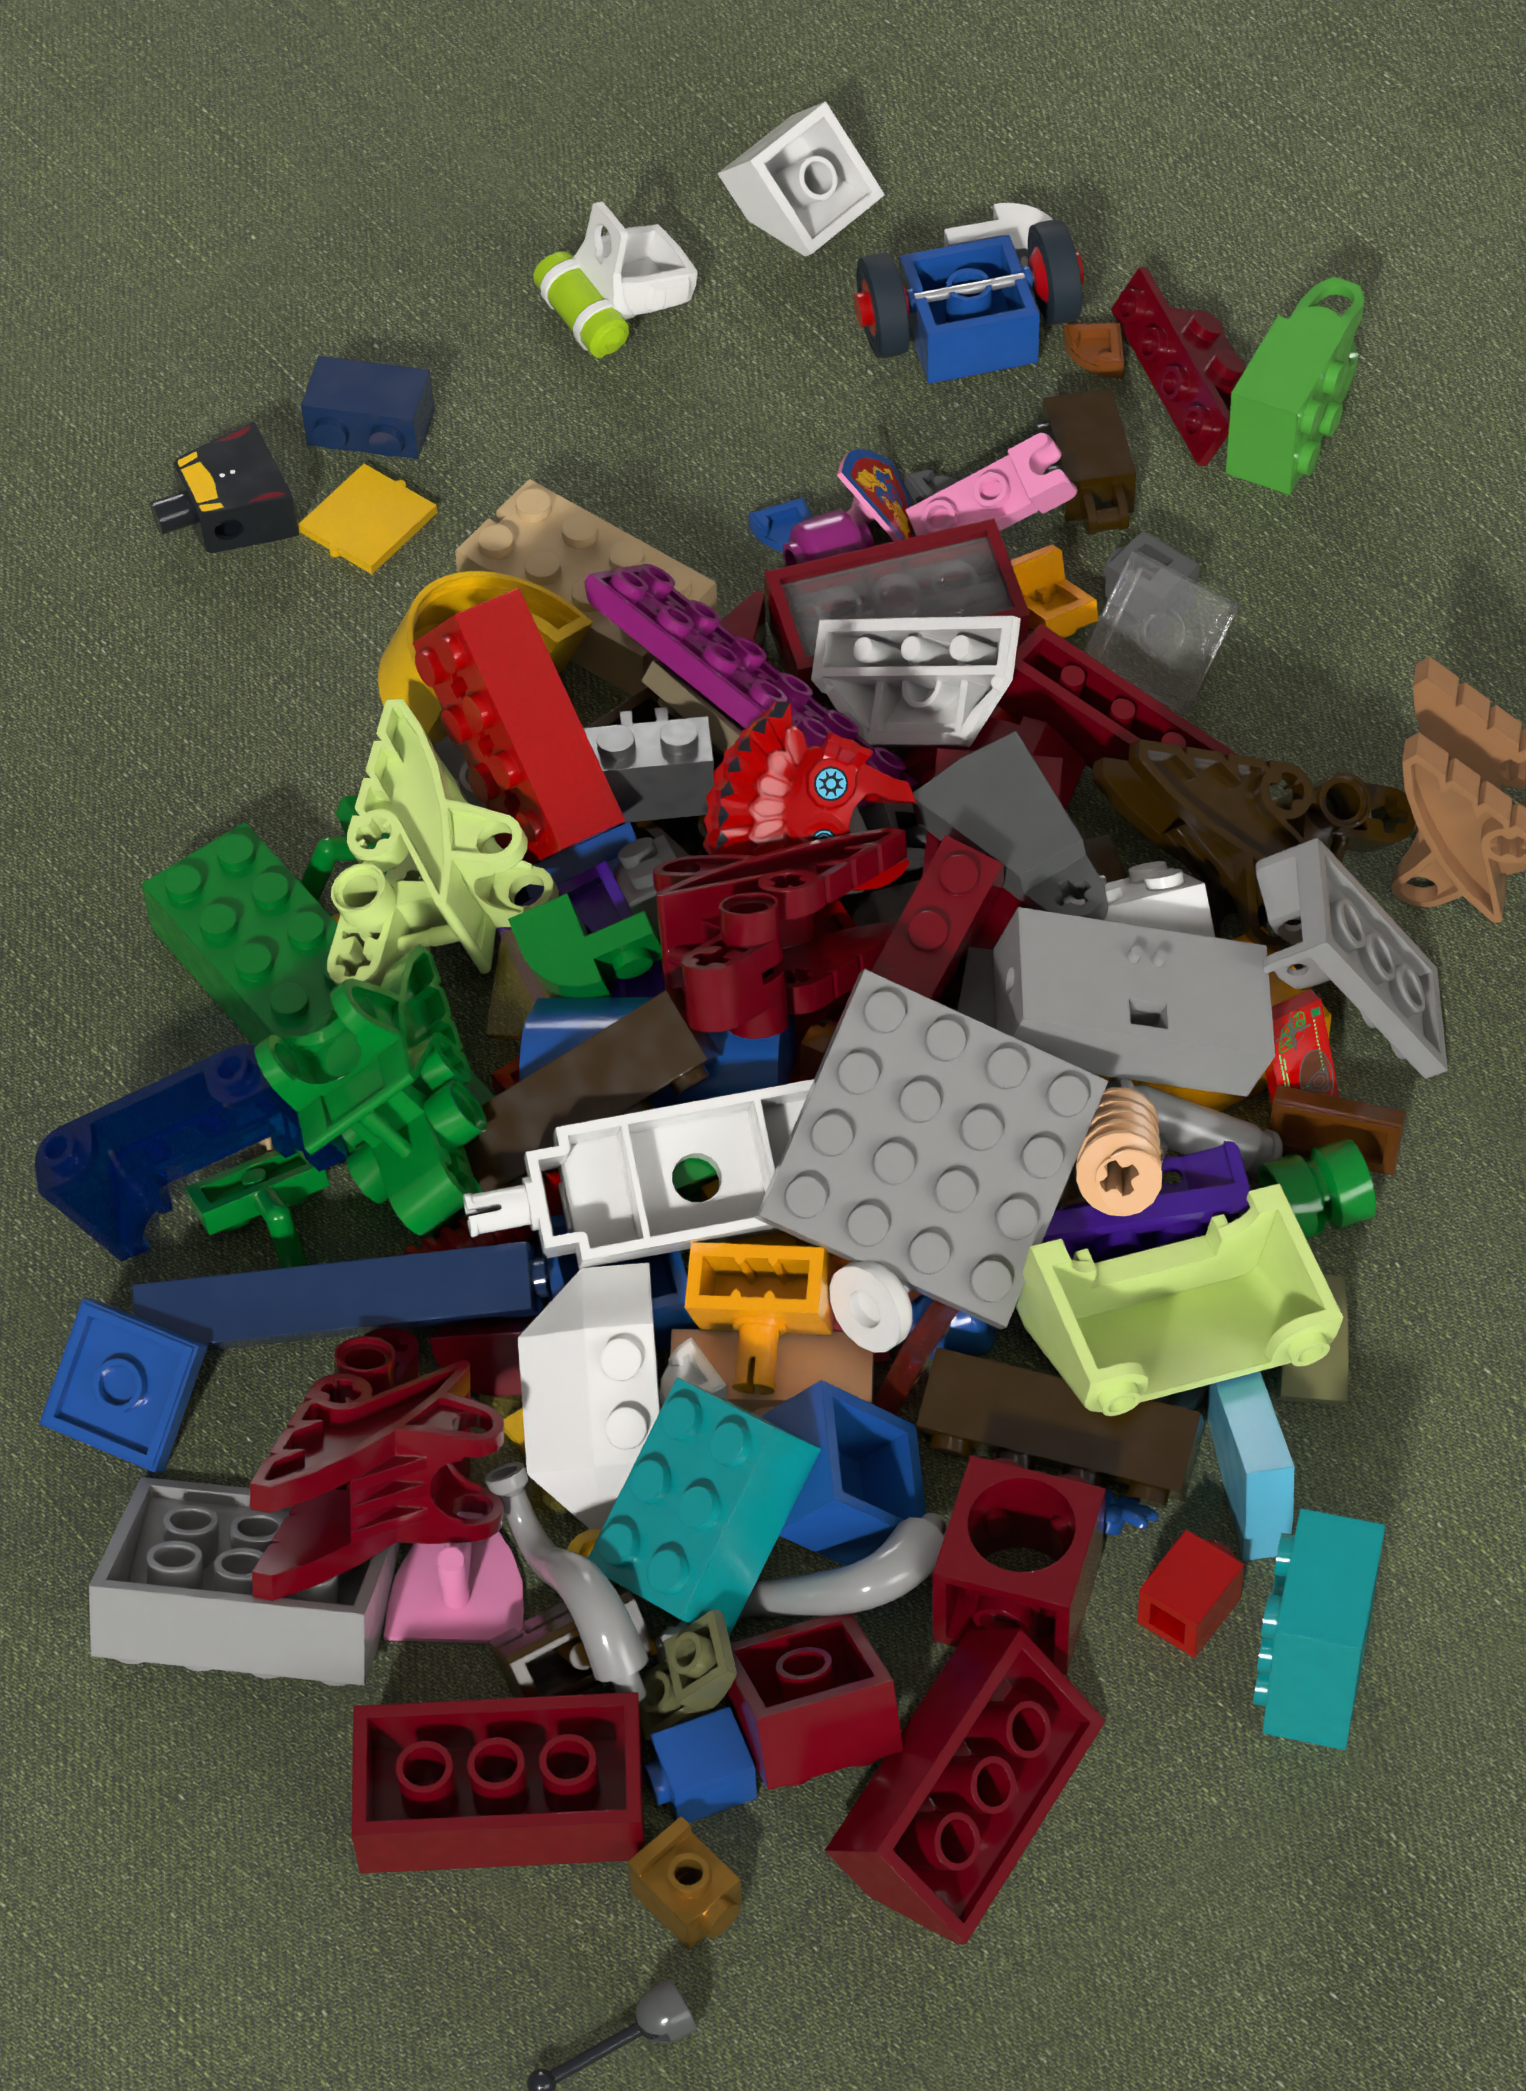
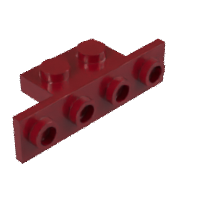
M1139 267L1119 295L1111 311L1117 322L1120 323L1123 333L1196 464L1207 466L1229 435L1230 412L1226 406H1231L1232 391L1244 373L1246 366L1243 360L1236 355L1223 332L1221 322L1214 315L1204 310L1190 311L1169 307L1150 271L1147 268Z

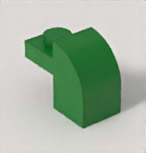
M566 893L508 919L523 958L543 989L552 998L613 997L608 982L617 978L630 979L648 971L652 967L653 962L662 959L661 941L645 911L588 935L582 917Z

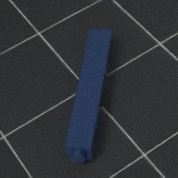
M518 1242L132 1285L135 1316L208 1345L206 1351L359 1335L381 1328L405 1330L535 1316L543 1311L542 1298L551 1296V1288L548 1278V1259L546 1257L538 1258V1249L531 1244Z

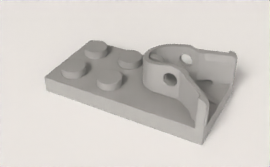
M1319 838L1259 860L1255 865L1256 876L1269 924L1274 933L1292 945L1289 948L1270 954L1263 960L1265 974L1275 971L1279 979L1299 990L1308 989L1331 980L1360 1010L1365 1023L1370 1028L1376 1027L1388 1039L1399 1059H1407L1425 1079L1448 1071L1438 970L1431 960ZM1292 919L1301 920V923L1298 925L1285 924V922ZM1303 964V968L1298 970L1290 969L1289 966Z

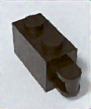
M1112 388L1044 397L1043 422L1034 423V435L1039 433L1048 434L1061 451L1059 461L1049 466L1045 470V474L1060 469L1078 489L1074 498L1061 504L1065 522L1082 520L1087 535L1097 534V532L1129 529V513L1134 512L1136 470Z

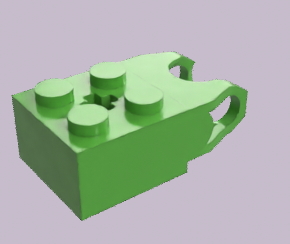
M1333 276L1310 289L1299 301L1289 319L1277 315L1232 391L1226 474L1291 495L1302 474L1306 476L1312 474L1319 458L1320 442L1324 435L1332 437L1336 432L1343 412L1342 402L1357 371L1359 355L1353 339L1362 320L1365 299L1361 285ZM1329 295H1341L1352 302V305L1342 316H1339L1335 311L1327 307L1319 306L1320 301Z

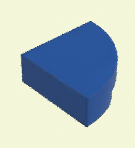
M803 497L748 514L749 528L756 538L772 549L783 552V544L789 542L792 527L799 522L813 518Z

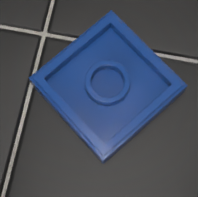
M82 1298L39 1424L154 1473L165 1471L208 1345L94 1298Z

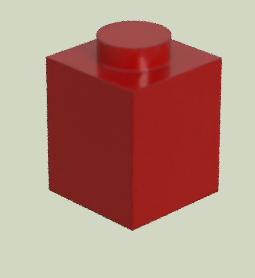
M1186 1529L1139 1589L1137 1623L1193 1658H1196L1241 1599L1244 1564L1239 1562L1233 1552L1222 1543L1211 1539L1203 1540Z

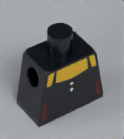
M255 421L177 457L173 463L178 493L150 502L153 518L161 535L192 525L204 550L210 553L287 539L299 535L293 496Z

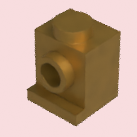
M682 1816L628 1861L632 1894L689 1950L705 1936L715 1938L722 1934L732 1925L740 1912V1906L742 1905L741 1880L692 1833L691 1825ZM692 1876L699 1881L693 1885H683Z

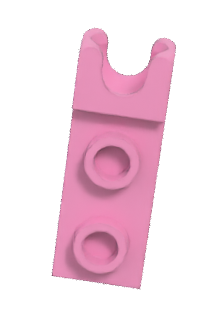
M1039 433L1008 449L1009 455L909 507L906 509V513L916 536L995 518L1000 532L1038 512V510L1044 514L1076 496L1078 489L1060 469L1044 474L1049 466L1059 461L1061 451L1048 434Z

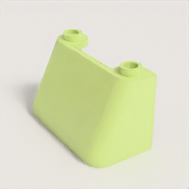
M1280 1184L1249 1191L1246 1199L1250 1209L1230 1224H1228L1224 1214L1212 1217L1204 1236L1097 1263L1093 1262L1088 1249L1076 1251L1073 1260H1071L1062 1238L1030 1246L1023 1269L1025 1284L1017 1301L1016 1309L1025 1329L1085 1408L1093 1412H1103L1106 1416H1116L1130 1411L1141 1402L1289 1363H1292L1294 1366L1310 1365L1322 1359L1329 1352V1344L1337 1336L1344 1317Z

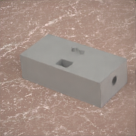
M1018 907L993 949L996 1029L1095 1075L1127 1078L1136 1081L1247 1097L1275 1058L1269 973L1265 974L1263 970V960L1267 957V946Z

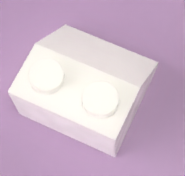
M826 101L791 115L718 173L749 222L805 257L813 254L885 196Z

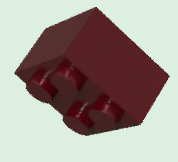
M852 1613L824 1616L730 1643L737 1675L732 1686L724 1696L726 1708H731L754 1765L768 1790L782 1786H798L816 1776L851 1766L861 1767L870 1765L879 1758L904 1751L893 1679Z

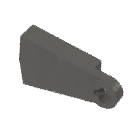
M1016 731L959 759L913 793L916 800L913 808L917 823L940 841L947 835L1003 863V888L1031 909L1098 920L1105 919L1108 913V900L1104 883L1085 853L1081 835ZM1072 895L1077 900L1085 898L1086 903L1077 907L1071 902L1064 904L1063 899Z

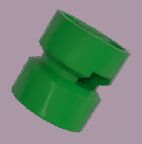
M1349 1138L1313 1148L1310 1151L1308 1160L1295 1153L1262 1163L1258 1167L1259 1189L1280 1184L1306 1239L1321 1235L1324 1231L1325 1223H1329L1333 1228L1339 1230L1375 1217L1376 1198L1372 1178L1360 1149Z

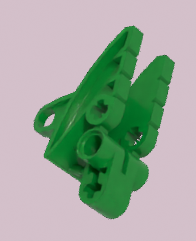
M419 944L398 959L386 971L381 986L350 978L335 987L330 993L333 1008L320 1016L309 1027L307 1035L296 1037L284 1036L282 1038L277 1035H270L257 1044L254 1051L258 1065L270 1086L298 1113L306 1151L313 1155L336 1137L342 1135L346 1142L355 1149L348 1154L346 1162L351 1177L360 1190L369 1199L378 1204L389 1200L393 1210L405 1226L413 1233L421 1236L464 1207L463 1194L478 1193L464 1145L487 1129L488 1124L482 1107L472 1093L464 1086L471 1080V1071L466 1055L460 1051L463 1049L455 1022L449 1018L452 1016L444 989L439 986L441 980L432 953ZM418 1076L432 1091L433 1094L429 1097L410 1085L417 1080Z

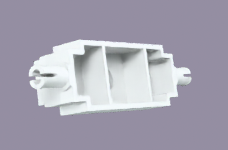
M814 1079L556 1127L553 1133L554 1147L525 1153L524 1159L528 1177L522 1178L523 1185L475 1194H463L466 1215L499 1210L469 1216L467 1223L470 1236L476 1237L482 1233L530 1225L532 1231L539 1230L542 1250L547 1258L576 1253L580 1270L581 1268L602 1266L690 1249L691 1242L722 1243L782 1231L755 1219ZM688 1158H699L707 1161L716 1170L719 1178L717 1193L711 1199L704 1202H690L683 1199L676 1192L672 1183L674 1167ZM558 1168L561 1180L558 1187L567 1231H571L569 1234L554 1236L541 1172Z

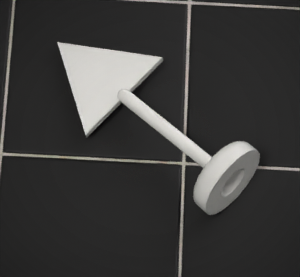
M852 1261L833 1275L829 1286L831 1307L837 1322L845 1334L858 1346L873 1353L887 1352L905 1340L913 1322L912 1305L908 1296V1292L912 1289L903 1286L898 1277L886 1266L874 1261Z

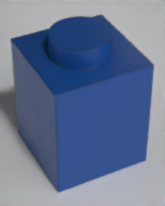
M730 1707L650 1735L653 1762L643 1765L645 1778L655 1804L659 1806L668 1802L675 1821L682 1816L690 1823L757 1799L755 1765Z

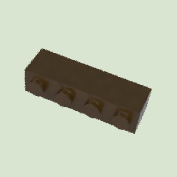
M682 988L665 990L481 1105L487 1119V1129L464 1145L473 1176L483 1192L523 1185L522 1178L528 1177L524 1159L525 1153L554 1147L553 1133L556 1127L655 1109L650 1100L670 1087L675 1095L679 1096L711 1076L705 1066L722 1055L708 1032L697 1031L687 1025L685 995Z
M937 1347L916 1426L923 1436L931 1438L929 1445L931 1449L945 1454L968 1458L970 1450L973 1448L997 1454L996 1458L1015 1461L1028 1470L1035 1471L1037 1464L1061 1470L1062 1475L1081 1477L1093 1486L1101 1487L1102 1481L1128 1487L1126 1497L1143 1504L1165 1508L1168 1498L1185 1502L1205 1423L1201 1412L1152 1400L1141 1402L1126 1413L1106 1416L1103 1412H1093L1085 1408L1063 1378Z

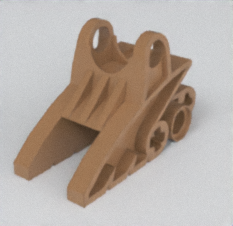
M1429 656L1416 664L1413 681L1415 715L1421 733L1418 732L1405 740L1402 759L1404 790L1415 820L1413 831L1417 832L1409 850L1401 858V862L1394 868L1391 889L1399 900L1417 907H1435L1463 896L1490 921L1500 923L1503 919L1508 875L1525 871L1526 878V800L1512 806V798L1508 796L1506 786L1517 789L1526 788V728L1521 731L1522 723L1498 705L1490 708V700L1466 682L1459 685L1458 676ZM1413 877H1421L1433 881L1435 885L1416 887L1407 883V881Z

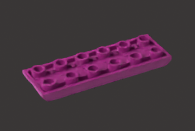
M642 564L589 573L584 581L588 602L745 729L749 728L763 711H768L774 702H791L792 725L804 733L808 748L809 746L821 747L828 732L834 733L842 738L854 740L860 746L871 749L873 753L865 764L895 779L908 782L912 792L919 783L904 772L906 766L899 757L884 748H874L858 735L859 728L850 718L834 710L828 711L811 698L813 692L805 682L791 674H781L765 661L767 655L761 647L749 639L732 635L719 624L721 618L712 608L702 602L687 599L674 588V579L661 568L652 564ZM861 800L857 804V808L872 805L875 802Z

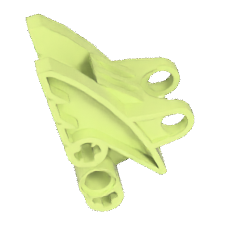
M386 699L376 732L381 741L373 742L365 770L370 778H363L355 805V810L359 816L352 815L347 832V844L359 864L345 869L335 879L331 888V898L335 907L340 912V918L327 960V971L336 986L350 978L381 986L386 971L417 945L420 944L430 951V946L436 947L461 942L480 973L486 974L491 970L496 928L511 927L508 921L509 918L559 897V890L550 873L543 868L535 867L531 863L522 860L527 851L528 839L518 821L510 815L469 804L465 794L436 753L430 738L403 699ZM382 833H388L389 839H381ZM510 833L512 834V840L509 846L503 849L494 840V835ZM377 842L376 847L374 849H370V847L368 846L369 843ZM529 884L544 886L542 896L535 903L523 907L514 904L517 893L523 887Z

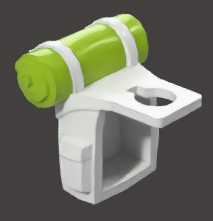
M597 202L592 206L585 240L575 256L567 251L556 252L547 256L537 265L533 273V279L536 286L540 289L543 299L571 329L575 339L582 348L589 351L597 359H600L605 355L616 352L626 342L629 335V326L625 320L634 318L635 315L655 312L690 301L696 286L698 271L681 247L659 224L624 228L604 202ZM604 225L608 232L606 236L601 237V229Z

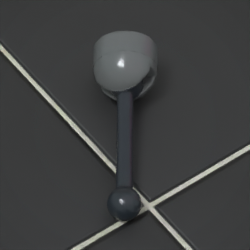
M668 1978L650 1988L649 1991L640 1997L636 2008V2022L550 2071L547 2069L533 2071L527 2080L528 2090L555 2091L557 2083L641 2036L648 2038L652 2042L666 2045L679 2041L697 2031L695 2021L673 1981Z

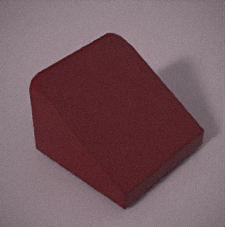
M757 590L726 615L719 624L735 637L740 636L749 639L762 649L766 637L765 594Z

